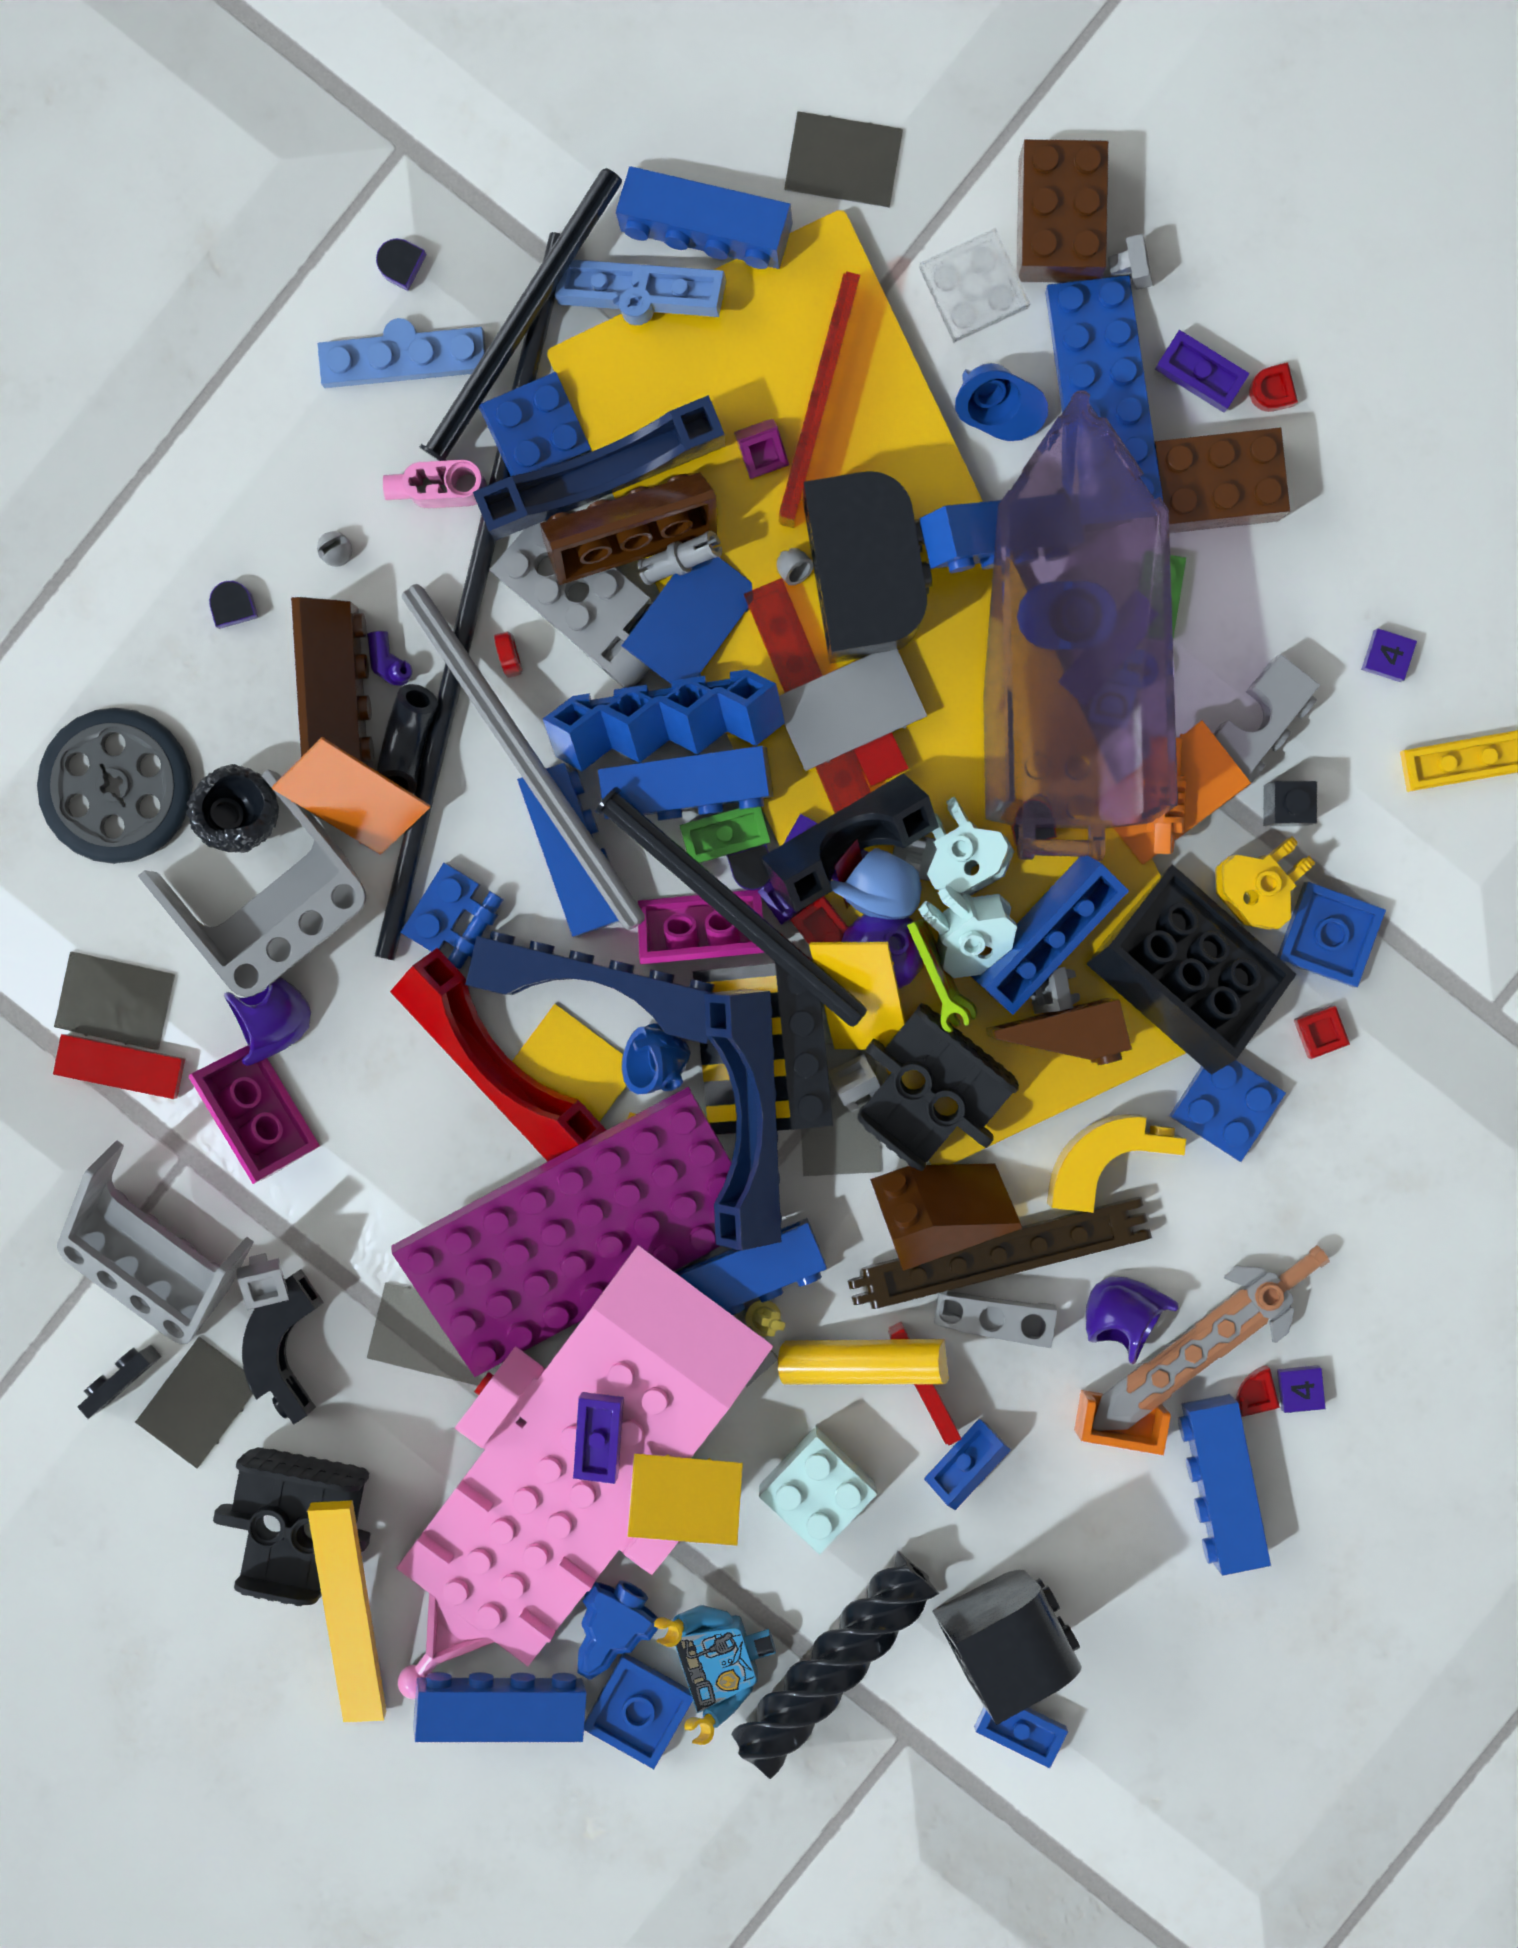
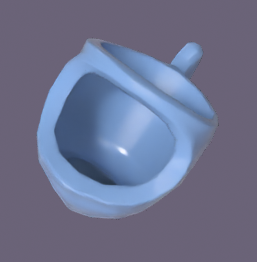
M880 848L870 851L857 865L846 882L831 881L832 891L845 898L860 913L870 917L904 919L911 916L920 904L922 887L919 872L906 861Z

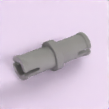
M707 531L703 535L684 543L675 541L667 546V550L639 560L638 569L648 568V570L640 572L639 575L647 585L655 584V582L676 573L680 576L691 572L693 566L712 558L720 557L722 547L714 549L712 547L720 544V540L713 531Z

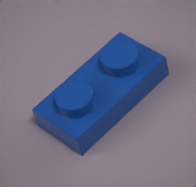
M979 1418L962 1436L961 1440L927 1474L924 1480L948 1507L956 1510L1011 1449L987 1423Z
M983 1707L974 1725L976 1733L1049 1769L1068 1733L1065 1725L1031 1708H1027L996 1725L985 1707Z

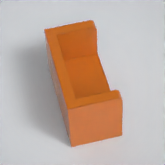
M1081 1390L1074 1428L1081 1441L1164 1456L1171 1414L1163 1404L1152 1410L1129 1429L1096 1431L1092 1425L1103 1393Z

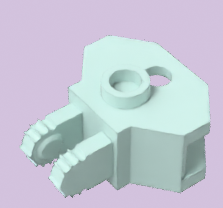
M954 796L946 802L951 816L956 820L959 827L946 834L939 816L935 813L939 828L932 831L936 838V841L933 843L937 851L927 875L936 890H940L944 885H949L961 896L965 893L971 896L1005 876L1015 851L1007 837L1001 832L978 829L976 825L969 821ZM979 865L978 873L971 876L972 867Z
M944 885L938 894L942 902L949 908L942 913L927 901L919 906L918 910L925 921L939 932L937 948L942 968L953 978L981 975L1012 950L1017 925L1009 917L1011 911L1010 903L1000 894L971 897L968 893H965L961 896L949 885ZM985 946L992 948L988 955H979Z

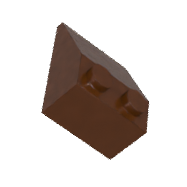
M1104 998L1076 1005L1071 1009L1048 1012L986 1028L987 1035L991 1038L1091 1060V1063H1097V1065L1122 1060L1121 1052L1132 1050L1120 999Z
M995 1163L926 1165L923 1171L906 1166L870 1179L903 1271L1022 1229L1021 1222Z

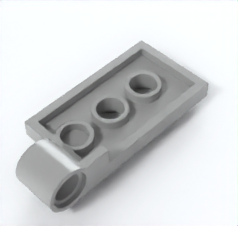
M540 523L524 529L489 570L580 648L587 657L603 669L623 688L636 686L650 668L621 645L629 636L626 632L653 603L651 598L616 568L562 585L558 584L555 573L551 576H541L538 573V566L544 558L549 556L543 542ZM576 583H585L589 586V594L581 602H572L568 598L569 589Z

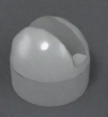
M332 531L321 536L317 544V552L326 564L338 567L346 564L351 558L352 545L343 534ZM339 539L341 540L342 544L332 548L326 554L324 553L326 547Z
M790 548L789 551L781 552L777 559V570L788 585H797L803 582L811 574L814 566L806 553L798 548Z

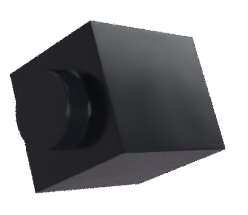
M1274 781L1264 785L1263 826H1309L1317 823V781Z

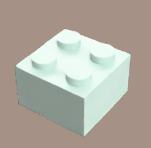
M817 1426L759 1484V1498L819 1555L877 1495L875 1481Z

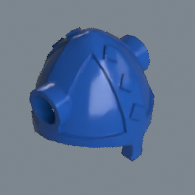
M658 1023L638 1027L627 1041L622 1057L623 1079L629 1090L639 1095L653 1093L661 1089L663 1091H672L679 1088L683 1084L681 1074L685 1070L691 1055L688 1044L676 1036L666 1034Z

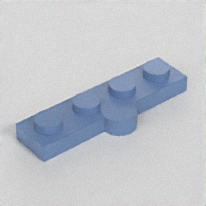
M573 260L557 284L555 297L558 305L620 309L624 320L631 325L647 323L652 318L654 312L719 317L726 277L724 271Z
M401 318L391 320L385 326L383 336L317 343L321 384L324 388L472 374L486 352L482 327L417 333L409 321Z

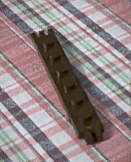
M1142 1197L1094 1208V1213L1080 1211L1025 1225L1020 1230L904 1271L899 1258L861 1268L863 1276L847 1280L849 1289L864 1286L867 1289V1292L852 1296L853 1305L870 1302L871 1309H878L1152 1238L1150 1229H1140L1133 1232L1132 1226L1148 1222L1146 1213L1129 1216L1128 1210L1144 1206Z

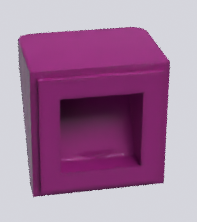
M773 419L734 432L750 479L789 466L778 426Z

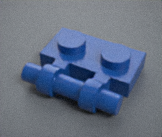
M443 862L400 933L431 952L436 948L441 950L445 942H448L455 947L448 960L456 968L461 969L468 956L472 957L476 937H481L488 924L492 926L499 916L496 914V911L504 899L489 891L482 904L472 898L481 884ZM466 910L473 914L474 917L463 935H460L453 929Z

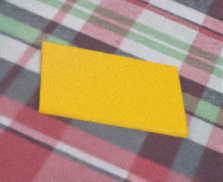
M557 1004L552 1006L512 1060L523 1072L540 1084L562 1095L578 1099L599 1122L627 1086L622 1074L623 1054Z
M634 1454L627 1537L737 1546L743 1463L711 1460V1458L704 1460L670 1457L668 1454L666 1456Z

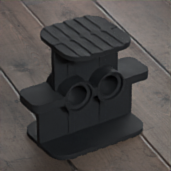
M920 1003L917 1010L886 1047L874 1038L866 1047L867 1053L888 1069L891 1074L865 1106L861 1107L857 1116L858 1121L865 1127L864 1129L867 1132L873 1134L879 1142L884 1143L889 1150L894 1151L909 1166L920 1171L925 1169L926 1163L957 1126L980 1145L987 1148L994 1140V1136L984 1126L1010 1095L1019 1090L1018 1081L1010 1071L1008 1072L1001 1063L996 1062L991 1055L985 1053L980 1046L975 1045L970 1038L964 1036L960 1030L952 1026L953 1032H946L941 1025V1015L923 1003ZM909 1070H917L924 1075L926 1082L919 1089H909L903 1084L902 1075ZM941 1097H951L957 1102L958 1109L952 1115H941L934 1107L935 1102Z
M260 1447L250 1449L243 1454L236 1462L239 1474L233 1504H221L215 1510L213 1517L215 1524L248 1530L241 1573L235 1580L234 1589L241 1593V1595L253 1596V1598L257 1599L263 1598L272 1602L278 1601L283 1604H293L294 1606L315 1604L322 1594L313 1541L304 1531V1524L309 1523L308 1508L311 1502L353 1500L357 1524L364 1485L369 1479L367 1469L352 1464L347 1465L342 1464V1462H332L327 1459H316L317 1457H306L301 1454H291L286 1451L281 1452L276 1449ZM270 1515L275 1517L280 1523V1531L269 1530L264 1524V1516ZM357 1529L360 1549L363 1552L369 1545L371 1533Z

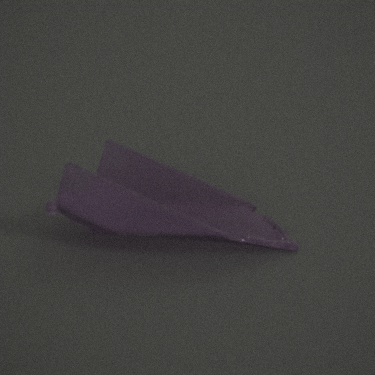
M1079 390L1073 394L1071 401L1061 416H1058L1022 469L1021 475L1011 490H1008L998 505L983 691L985 816L987 820L1019 827L1017 855L1020 860H1033L1034 856L1084 857L1088 855L1097 861H1103L1105 856V828L1152 823L1178 804L1169 509L1160 497L1154 499L1140 478L1144 474L1107 418L1098 417L1089 404V397L1091 395L1084 390ZM1035 828L1088 829V840L1036 839Z

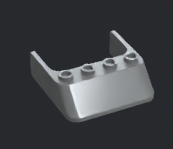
M269 769L261 774L271 788L281 778L279 773ZM276 791L275 793L314 839L312 849L224 923L215 927L201 924L158 872L144 870L138 875L140 880L229 989L236 995L243 997L255 996L264 991L357 915L364 907L366 901V891L361 881L334 840L311 812L291 802V800Z
M116 1140L85 1171L58 1240L57 1249L69 1265L176 1343L187 1344L197 1334L230 1289L237 1275L236 1268L242 1266L254 1241L246 1237L222 1265L207 1260L195 1251L190 1242L176 1237L164 1228L155 1216L141 1211L130 1203L121 1191L114 1187L112 1174L124 1147L122 1143Z

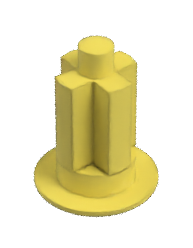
M758 1300L746 1312V1326H751L761 1337H774L776 1331H783L785 1328V1322L781 1321L779 1308L771 1301L761 1302Z

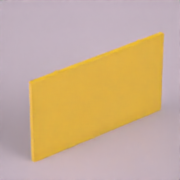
M810 942L809 947L813 962L867 1008L865 1016L857 1025L851 1027L824 1005L834 1049L866 1050V1047L873 1038L886 1047L906 1023L889 943Z

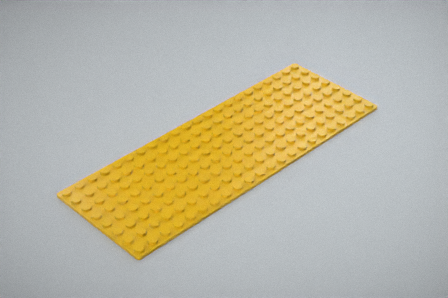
M842 210L832 212L791 232L780 269L772 267L757 269L738 259L713 269L724 271L726 277L719 317L654 312L652 318L647 323L631 325L624 320L622 314H619L551 347L547 352L549 362L559 377L592 452L636 432L673 409L707 395L710 397L725 434V447L612 493L614 498L618 499L627 496L630 491L636 488H652L667 483L670 478L676 475H693L699 472L714 490L717 504V536L720 544L712 547L713 549L722 547L720 558L752 583L754 600L748 607V611L744 612L702 670L701 676H705L707 682L730 679V672L747 669L776 683L780 696L859 660L855 659L829 664L814 567L811 574L797 585H788L777 570V559L780 553L789 551L790 548L800 549L812 560L802 501L803 482L867 471L886 474L897 480L907 491L912 503L915 520L946 505L983 502L847 214ZM773 419L778 426L789 466L750 479L734 432ZM925 544L922 545V553H920L921 562L929 561ZM1007 560V563L990 569H982L981 563H977L975 567L957 573H950L948 567L931 569L932 586L929 587V594H927V606L924 617L913 639L905 647L898 650L927 714V717L907 725L905 729L900 728L892 732L909 768L907 771L870 788L853 750L830 760V763L825 762L805 771L784 724L757 745L767 747L774 796L764 798V806L761 808L779 846L784 844L800 814L816 823H820L904 773L929 795L934 813L939 816L946 834L959 827L956 820L951 816L946 802L955 796L968 820L976 825L978 829L998 831L1007 837L1015 852L1005 876L974 893L971 897L1000 894L1010 903L1011 911L1009 917L1016 924L1083 853L1102 863L1129 890L1058 966V968L1066 967V969L1075 971L1076 977L1068 979L1070 994L1079 993L1080 1000L1073 1004V1006L1104 998L1120 999L1132 1050L1121 1052L1122 1060L1097 1065V1063H1091V1060L991 1038L987 1035L986 1028L1044 1013L1034 1014L1030 996L1012 1015L970 976L953 978L959 993L975 1004L977 1017L975 1019L971 1018L970 1024L965 1026L963 1017L956 1013L961 1025L955 1026L952 1024V1026L960 1030L964 1036L970 1038L975 1045L980 1046L996 1062L1001 1063L1008 1072L1010 1071L1015 1076L1019 1084V1090L1010 1095L984 1126L994 1136V1140L989 1146L1186 1054L1182 1048L1087 965V962L1108 935L1161 875L1153 859H1150L1144 865L1140 863L1094 804L1112 790V786H1117V783L1077 699L1057 682L1064 671L1054 650L1035 647L1026 641L1017 629L1015 618L1017 604L1026 591L1011 560ZM673 575L655 582L659 593ZM726 732L734 750L756 747ZM1026 801L1042 802L1050 809L1053 815L1057 838L1015 846L1010 824L1013 811L1017 806ZM932 832L924 836L936 839ZM875 845L863 849L870 852L875 848H880L892 854L894 846ZM979 865L972 867L971 876L978 873ZM920 879L922 890L919 906L927 901L943 913L949 907L942 902L938 894L939 890L934 888L931 881ZM834 891L825 895L826 899L848 927L858 917L864 915L852 905L846 909L843 897ZM919 906L915 910V912L911 916H909L914 922L923 919L920 911L918 910L920 908ZM928 924L937 942L939 932ZM985 946L979 955H988L992 948ZM923 964V968L913 981L899 989L905 1022L917 1010L920 1003L927 1004L933 1011L941 1015L942 1002L925 964ZM886 1069L888 1075H890L891 1072L888 1069ZM909 1070L902 1075V1082L909 1089H919L926 1082L924 1075L917 1070ZM941 1097L935 1102L934 1107L941 1115L948 1116L957 1111L958 1104L951 1097ZM957 1126L929 1159L931 1165L953 1164L985 1149V1147Z

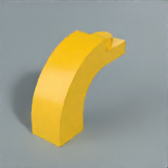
M1116 1115L1096 1121L1077 1133L1058 1156L1050 1177L1047 1204L1057 1209L1094 1213L1097 1182L1104 1167L1112 1159L1130 1151L1185 1155L1186 1139L1175 1135V1128L1150 1125V1131L1145 1132L1146 1117L1142 1115Z

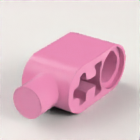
M468 460L417 462L410 465L404 474L383 475L385 500L412 499L416 505L422 508L474 506L477 502L473 492L487 486L486 480L479 468ZM473 475L476 477V482L471 490L467 492L456 490V483L461 476ZM428 478L432 484L426 486L425 493H421L417 486H422L423 479ZM440 485H445L448 492L445 493Z

